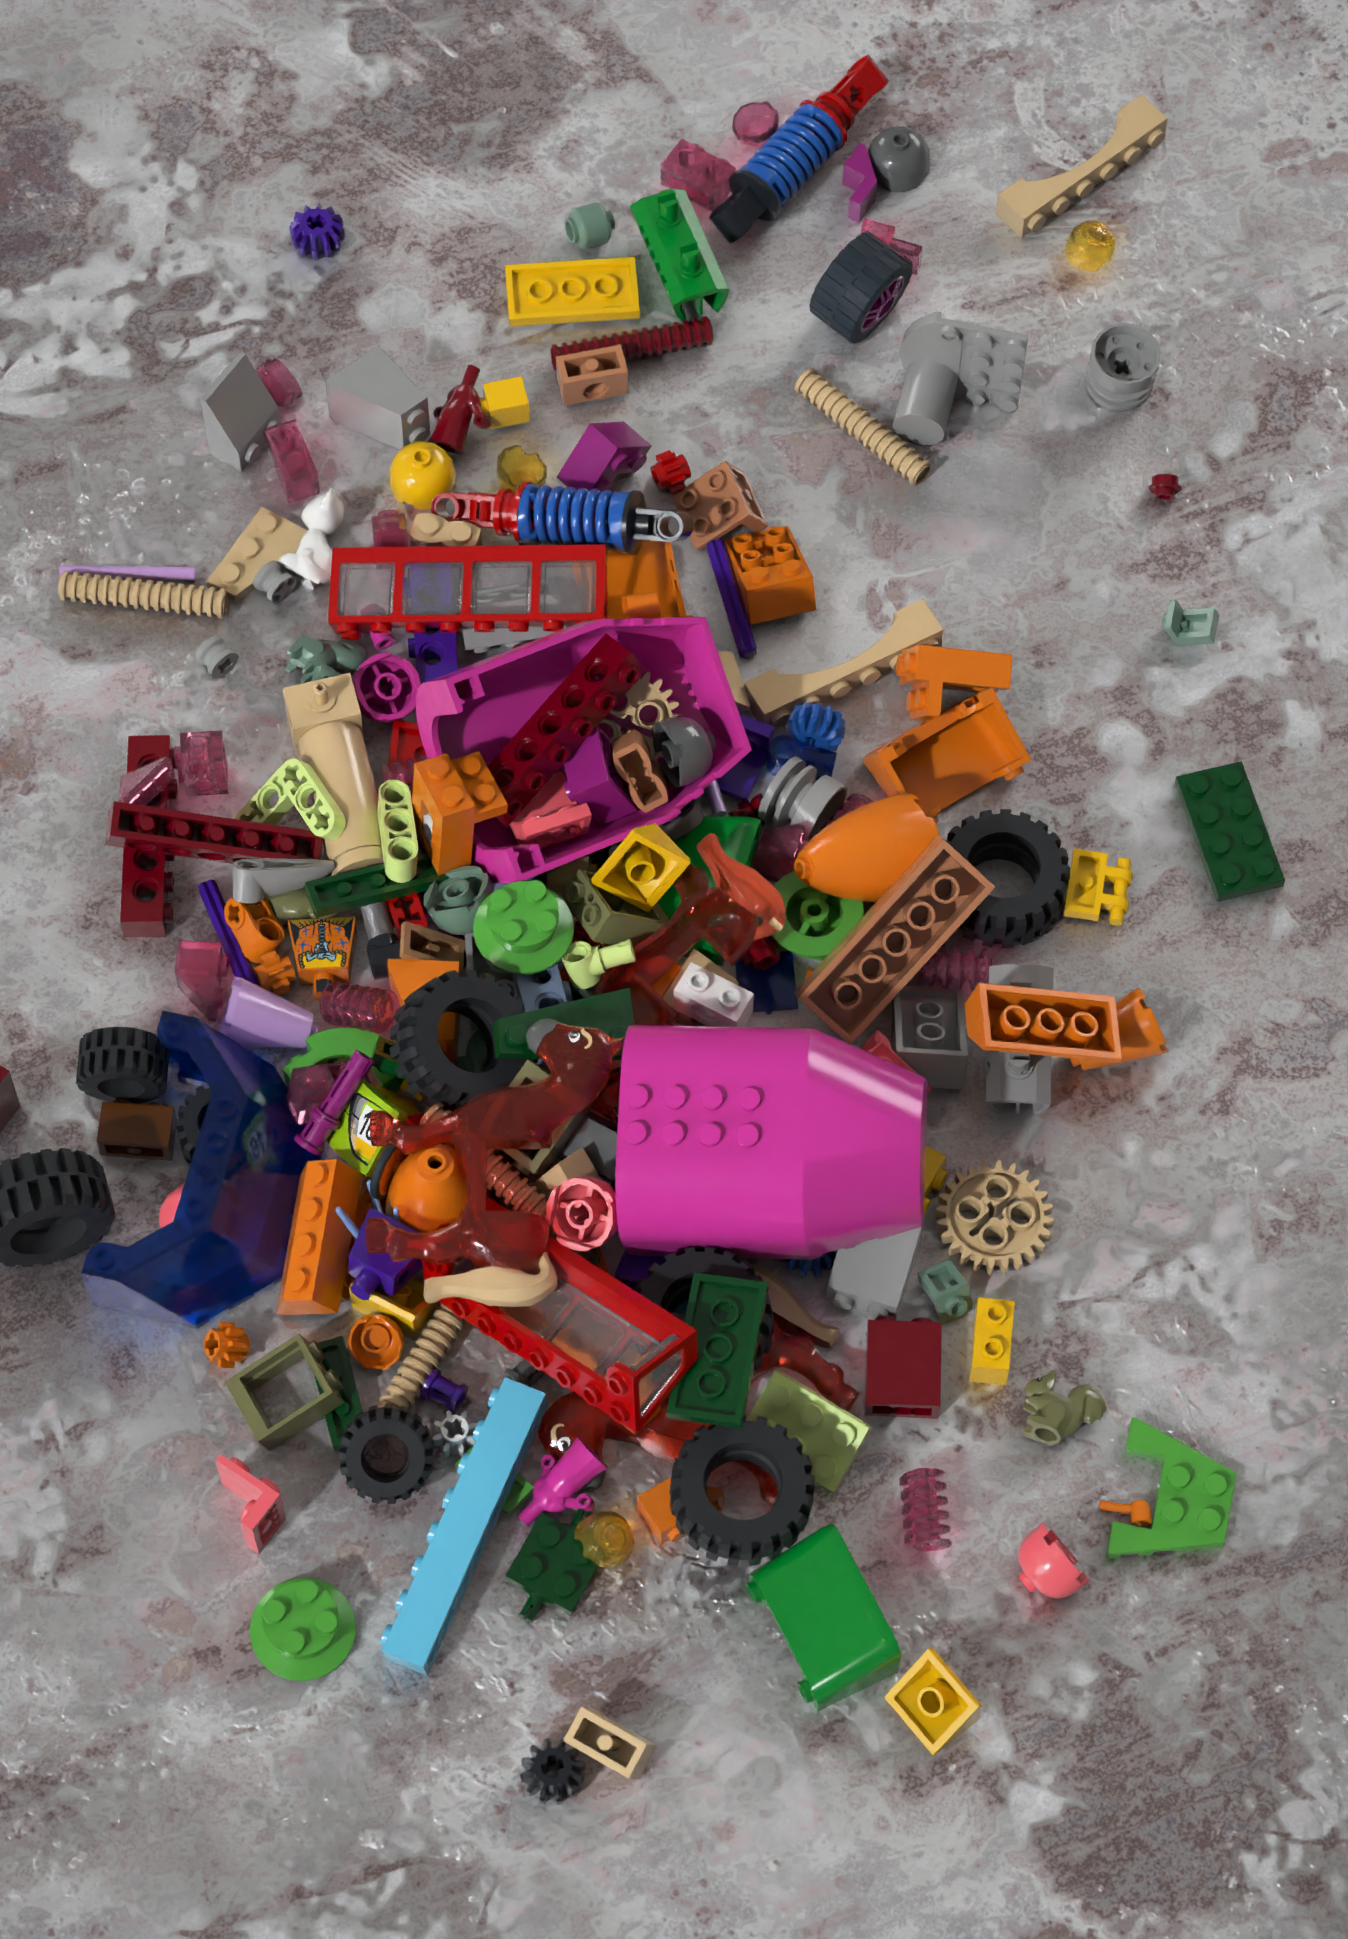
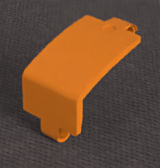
M644 540L637 555H628L618 550L607 551L608 619L693 617V615H686L671 542ZM572 565L581 613H593L596 600V565Z

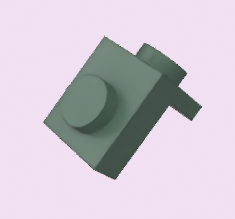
M1170 600L1168 611L1163 616V628L1176 646L1213 644L1219 613L1215 607L1182 609L1177 600Z

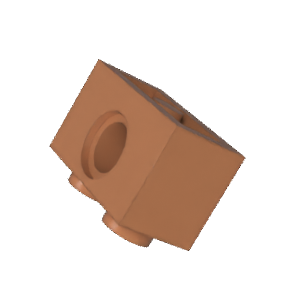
M621 345L556 357L557 382L564 406L628 394V369Z

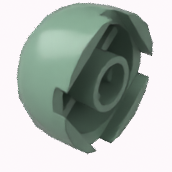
M462 866L445 873L449 879L438 885L435 880L424 895L423 904L432 920L440 929L453 935L473 933L476 912L481 903L493 892L487 873H483L480 867Z

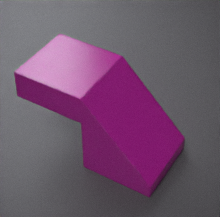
M859 143L844 164L842 182L843 185L855 191L849 199L848 218L857 223L861 222L875 203L877 180L866 145Z

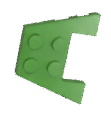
M1132 1417L1125 1453L1163 1461L1151 1529L1113 1521L1106 1558H1120L1121 1555L1138 1554L1139 1556L1152 1555L1153 1552L1170 1550L1183 1552L1222 1548L1225 1543L1236 1472L1138 1418Z

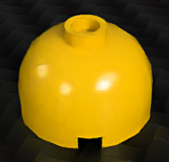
M427 441L412 442L401 448L393 457L389 470L390 486L392 493L402 504H404V501L407 504L413 505L414 509H430L431 502L436 495L450 493L453 487L455 488L456 475L453 461L446 450L435 443Z

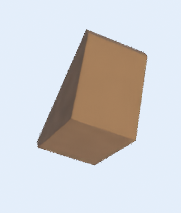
M407 921L401 924V959L459 961L460 972L463 971L465 940Z

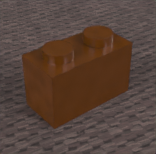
M124 1099L102 1102L96 1140L100 1156L172 1161L177 1119L174 1107H169L161 1102H151L148 1105L133 1104L131 1101Z

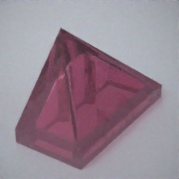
M166 756L122 775L118 802L146 806L175 778L172 760Z

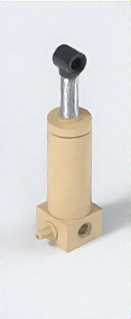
M346 673L282 688L287 722L296 757L298 760L308 763L314 769L345 817L346 825L341 836L332 841L323 838L322 841L327 860H333L334 870L330 873L331 876L384 863L377 817L378 791L364 742L361 711L351 674ZM316 791L310 794L313 805L317 799ZM322 814L320 815V816L324 817V818L326 819V821H327L328 818H329V817L324 816V815H322ZM386 901L360 907L369 937L366 949L374 981L389 977L388 959H401V938L394 934Z

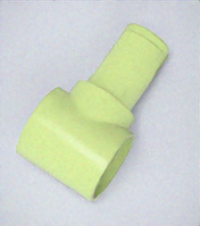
M630 939L603 948H599L598 945L591 947L585 941H577L571 943L562 961L572 985L577 989H586L597 984L602 974L606 973V969L635 962L636 958Z

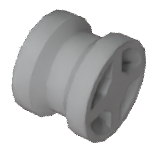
M274 560L266 563L257 572L253 580V586L258 591H265L267 598L274 604L286 599L296 584L295 577L290 573H284L281 565Z
M219 635L206 639L195 653V659L201 665L208 667V673L213 678H220L229 673L239 658L233 649L226 647L225 640Z

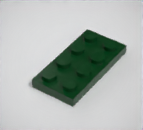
M1242 761L1176 776L1175 786L1216 901L1220 902L1283 887L1285 878Z
M694 1272L684 1322L697 1330L698 1358L670 1392L666 1412L669 1419L743 1428L769 1291L768 1282ZM681 1350L678 1351L676 1367L682 1359Z

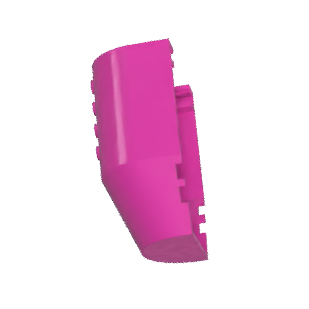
M706 617L599 619L581 622L427 681L419 686L416 694V717L427 758L430 759L447 753L450 759L453 760L480 752L488 766L605 634H608L630 650L642 665L650 671L649 682L652 683L660 677L663 682L659 690L671 688L673 692L667 698V701L677 700L679 702V705L671 710L672 713L695 719L704 727L705 731H711L714 736L716 750L712 751L713 760L710 770L700 780L687 786L674 788L667 781L668 802L646 813L637 807L638 811L603 826H599L591 818L587 834L542 849L539 848L538 844H518L510 824L506 828L494 817L475 823L471 862L474 866L480 867L483 873H487L491 882L512 883L527 880L624 840L633 828L654 823L659 826L672 821L681 813L680 810L692 799H697L704 793L703 790L716 778H721L752 750ZM626 695L622 697L613 709H619L624 706ZM652 705L644 706L639 713L640 720L645 723L653 722L657 718L658 709ZM611 713L606 715V718L619 723L621 726L620 731L630 727L648 737H652L651 730L632 723L631 715L627 714L625 719H621ZM606 723L598 724L610 737L612 727ZM661 756L657 759L659 764L665 762ZM560 767L557 772H563L567 780L566 773Z
M629 1025L624 1040L621 1063L616 1149L617 1225L619 1237L628 1255L665 1256L674 1251L675 1255L679 1256L685 1254V1247L695 1246L697 1252L705 1251V1246L717 1247L720 1255L729 1250L737 1254L738 1258L812 1260L841 1248L846 1250L855 1247V1244L878 1238L879 1240L923 1227L927 1078L814 1028Z

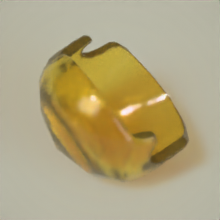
M1087 220L1076 225L1071 231L1066 242L1065 255L1070 263L1079 269L1097 271L1105 262L1112 260L1113 254L1116 252L1117 238L1112 229L1104 223L1096 220Z
M513 445L504 448L497 456L496 476L500 486L511 489L512 492H517L523 482H532V484L539 488L545 485L547 481V466L540 459L537 452L527 454L523 451L521 445Z
M597 1511L578 1522L574 1538L581 1540L583 1543V1556L585 1558H590L599 1567L614 1568L629 1559L633 1552L634 1539L631 1527L623 1516L614 1511Z

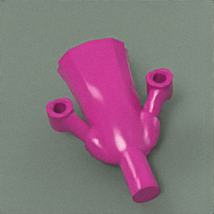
M579 1437L575 1439L572 1446L559 1461L551 1455H544L541 1459L543 1467L541 1476L534 1483V1500L518 1517L529 1526L544 1510L561 1512L566 1510V1508H575L591 1511L595 1506V1502L587 1494H580L577 1498L571 1496L598 1474L608 1469L607 1465Z

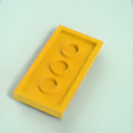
M635 257L505 265L509 327L640 318Z

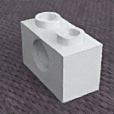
M692 962L674 989L673 1009L707 1026L744 1027L753 1013L754 993Z

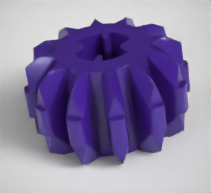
M318 203L316 209H311L305 205L304 213L295 212L294 221L291 222L289 227L294 248L300 249L303 257L312 253L315 260L319 254H324L329 258L331 250L339 251L341 241H344L345 238L343 219L340 214H335L332 206L323 210L320 203Z

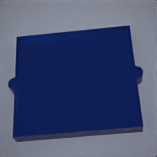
M781 951L780 960L774 966L764 970L754 969L753 964L745 966L741 955H734L736 980L739 982V986L754 993L753 1013L766 1012V1014L770 1015L773 1011L798 1009V999L794 994L796 981L792 952Z

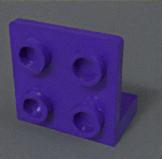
M740 714L752 750L721 778H717L721 793L747 801L773 747L774 726Z

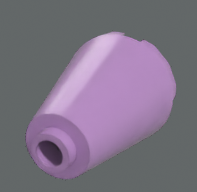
M234 976L230 987L232 993L231 997L227 998L217 1045L224 1047L306 1048L305 1039L317 1033L319 1022L313 1021L314 1013L243 978Z

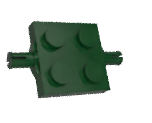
M578 1509L570 1524L561 1523L542 1512L539 1515L504 1579L520 1588L528 1597L521 1612L518 1614V1617L524 1620L528 1611L532 1608L526 1618V1622L533 1623V1619L541 1605L555 1607L571 1616L607 1551L605 1546L588 1538L583 1532L593 1515L591 1511H586L580 1521L585 1510Z

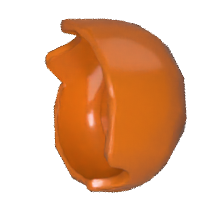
M369 1314L358 1319L351 1327L347 1341L351 1356L365 1369H382L383 1371L389 1369L400 1359L405 1344L403 1332L398 1323L382 1314Z

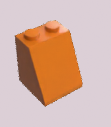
M388 959L387 963L391 997L397 1010L405 1004L404 1000L412 992L433 978H438L442 974L453 970L460 973L459 961ZM445 1012L439 1021L438 1040L445 1056L451 1063L455 1064L458 1057L461 1014Z

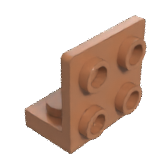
M726 460L673 495L677 509L688 513L693 520V532L689 537L694 548L697 550H702L709 541L719 539L738 525L742 527L747 526L755 532H760L768 527L745 472Z

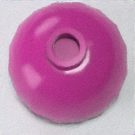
M388 652L375 654L361 663L354 673L352 681L361 714L371 721L387 723L400 720L414 710L416 694L421 682L418 672L411 662L405 658L401 659Z

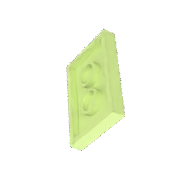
M780 1370L773 1372L746 1420L756 1422L758 1415L768 1418L767 1425L775 1428L777 1423L787 1428L786 1436L789 1439L797 1437L803 1445L801 1452L803 1455H809L812 1463L811 1474L815 1476V1481L832 1492L837 1491L872 1429V1426Z

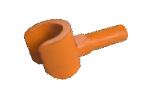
M1100 1500L1099 1509L1131 1514V1524L1134 1526L1145 1527L1150 1526L1152 1523L1150 1506L1144 1500L1133 1501L1130 1504Z

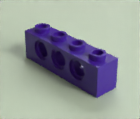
M451 566L410 567L411 579H404L405 600L412 599V608L406 609V615H454ZM427 601L435 602L434 604L430 605L424 604V602ZM426 628V632L429 630L438 632L434 634L414 633V638H408L409 659L416 658V667L414 668L419 674L421 684L458 670L455 633L440 632V628ZM429 660H439L435 664L427 663Z

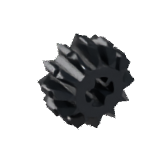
M546 1738L544 1739V1750L532 1745L530 1753L533 1758H522L521 1765L527 1770L520 1774L521 1782L530 1783L527 1787V1794L529 1796L540 1792L539 1801L541 1804H546L549 1795L554 1796L556 1805L562 1804V1793L573 1799L576 1796L573 1786H583L584 1777L579 1773L585 1770V1762L576 1760L579 1755L578 1749L571 1748L565 1752L566 1742L563 1739H560L556 1748H552L550 1739ZM549 1766H556L558 1777H549Z

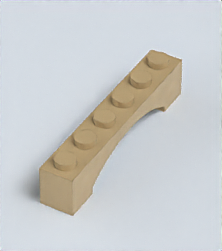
M1141 94L1118 110L1114 134L1094 156L1076 168L1051 178L1037 181L1019 179L998 194L996 214L1021 238L1031 231H1038L1049 218L1055 214H1062L1072 202L1079 197H1086L1103 180L1109 181L1120 168L1126 164H1133L1150 147L1155 148L1160 145L1166 136L1165 131L1168 118Z
M925 600L916 601L893 613L892 626L886 634L868 650L845 663L829 669L805 674H778L775 669H772L745 682L744 688L751 706L749 709L756 720L772 725L775 728L781 727L787 723L795 705H803L804 702L812 704L820 702L822 704L832 698L840 699L847 695L851 689L862 684L869 685L875 682L881 675L891 670L896 671V661L898 656L902 655L903 650L917 645L941 647L944 629Z

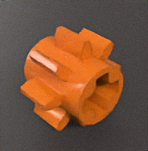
M275 950L260 955L261 965L254 967V972L261 988L267 991L271 989L272 993L277 996L290 992L289 982L297 980L288 955L279 957Z
M219 1322L218 1329L211 1328L206 1334L203 1344L204 1352L210 1358L209 1361L211 1363H217L218 1368L234 1369L235 1362H243V1359L247 1357L250 1341L247 1334L244 1333V1328L236 1327L234 1322Z

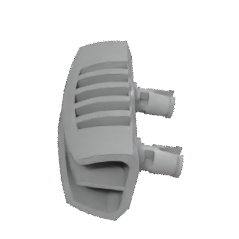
M1015 964L989 966V984L1053 990L1054 968L1042 965ZM989 1050L990 1056H987V1066L990 1068V1073H986L985 1100L987 1107L999 1114L1002 1112L1004 1103H1016V1113H1020V1103H1031L1034 1114L1039 1115L1046 1111L1051 1104L1052 1056Z

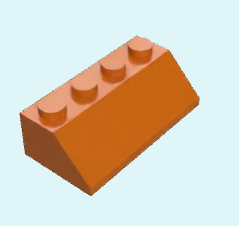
M978 983L964 1004L967 1035L983 1050L1118 1063L1122 1060L1115 996Z
M338 1159L308 1161L300 1175L276 1314L280 1316L333 1314L339 1311L352 1233L336 1213V1207L340 1206L354 1223L363 1174Z

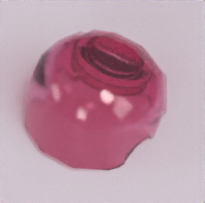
M768 101L761 103L750 102L741 106L733 115V133L737 140L746 147L761 148L780 127L778 110H775Z
M276 358L272 360L267 359L255 369L278 407L289 406L303 395L295 377L280 360Z

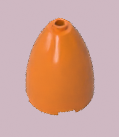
M909 793L899 794L860 806L824 827L799 852L794 862V871L797 878L805 885L822 893L854 901L877 902L934 838L940 835L933 816L926 818L920 808L919 798Z
M431 1144L412 1152L397 1168L387 1194L386 1216L393 1219V1208L397 1207L400 1223L425 1235L442 1224H455L454 1227L434 1240L446 1250L451 1258L460 1247L465 1245L462 1250L466 1249L485 1230L484 1214L480 1212V1205L485 1196L492 1200L493 1196L491 1190L487 1187L488 1183L486 1181L481 1182L479 1173L474 1169L472 1162L464 1153L448 1145ZM479 1243L474 1250L484 1247L485 1244Z

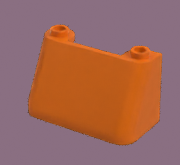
M992 687L962 699L941 711L940 717L920 723L861 758L869 773L888 797L904 793L915 795L919 798V806L926 818L933 816L935 823L939 821L936 815L941 813L942 809L994 779L1004 776L1005 780L1008 781L1024 772L1022 766L1032 760Z

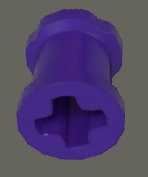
M435 1368L426 1379L420 1392V1398L424 1400L430 1398L446 1407L447 1411L449 1410L454 1415L462 1405L469 1387L464 1383L458 1385L442 1376V1371Z

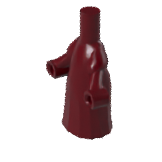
M468 365L461 384L452 388L448 392L446 403L442 407H437L433 412V416L438 420V423L428 442L435 443L446 450V452L453 454L464 453L472 414L475 416L473 422L477 427L487 429L491 425L490 419L486 417L480 407V398L474 389L480 372L478 367Z

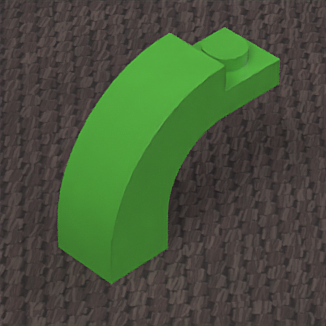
M334 1028L311 1035L305 1039L307 1053L294 1056L283 1068L286 1085L292 1093H295L313 1082L316 1072L320 1069L326 1068L330 1071L343 1070L355 1050L361 1051L371 1058L373 1047L380 1035L359 1028ZM374 1066L371 1067L365 1076L373 1084L395 1093L400 1090V1086L404 1079H399L395 1075L383 1074Z

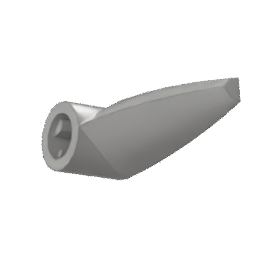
M284 858L237 860L233 863V899L241 903H257L262 901L264 897L305 887V882L323 878L334 870L333 860Z

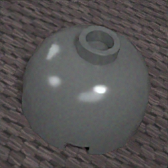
M904 126L887 128L873 138L868 148L876 180L881 185L886 186L887 191L907 192L916 189L929 173V147L924 138L913 129Z
M684 716L669 717L653 725L652 737L655 753L662 751L665 762L659 765L667 781L674 788L693 784L710 770L713 760L712 751L716 750V742L711 731H705L698 721Z

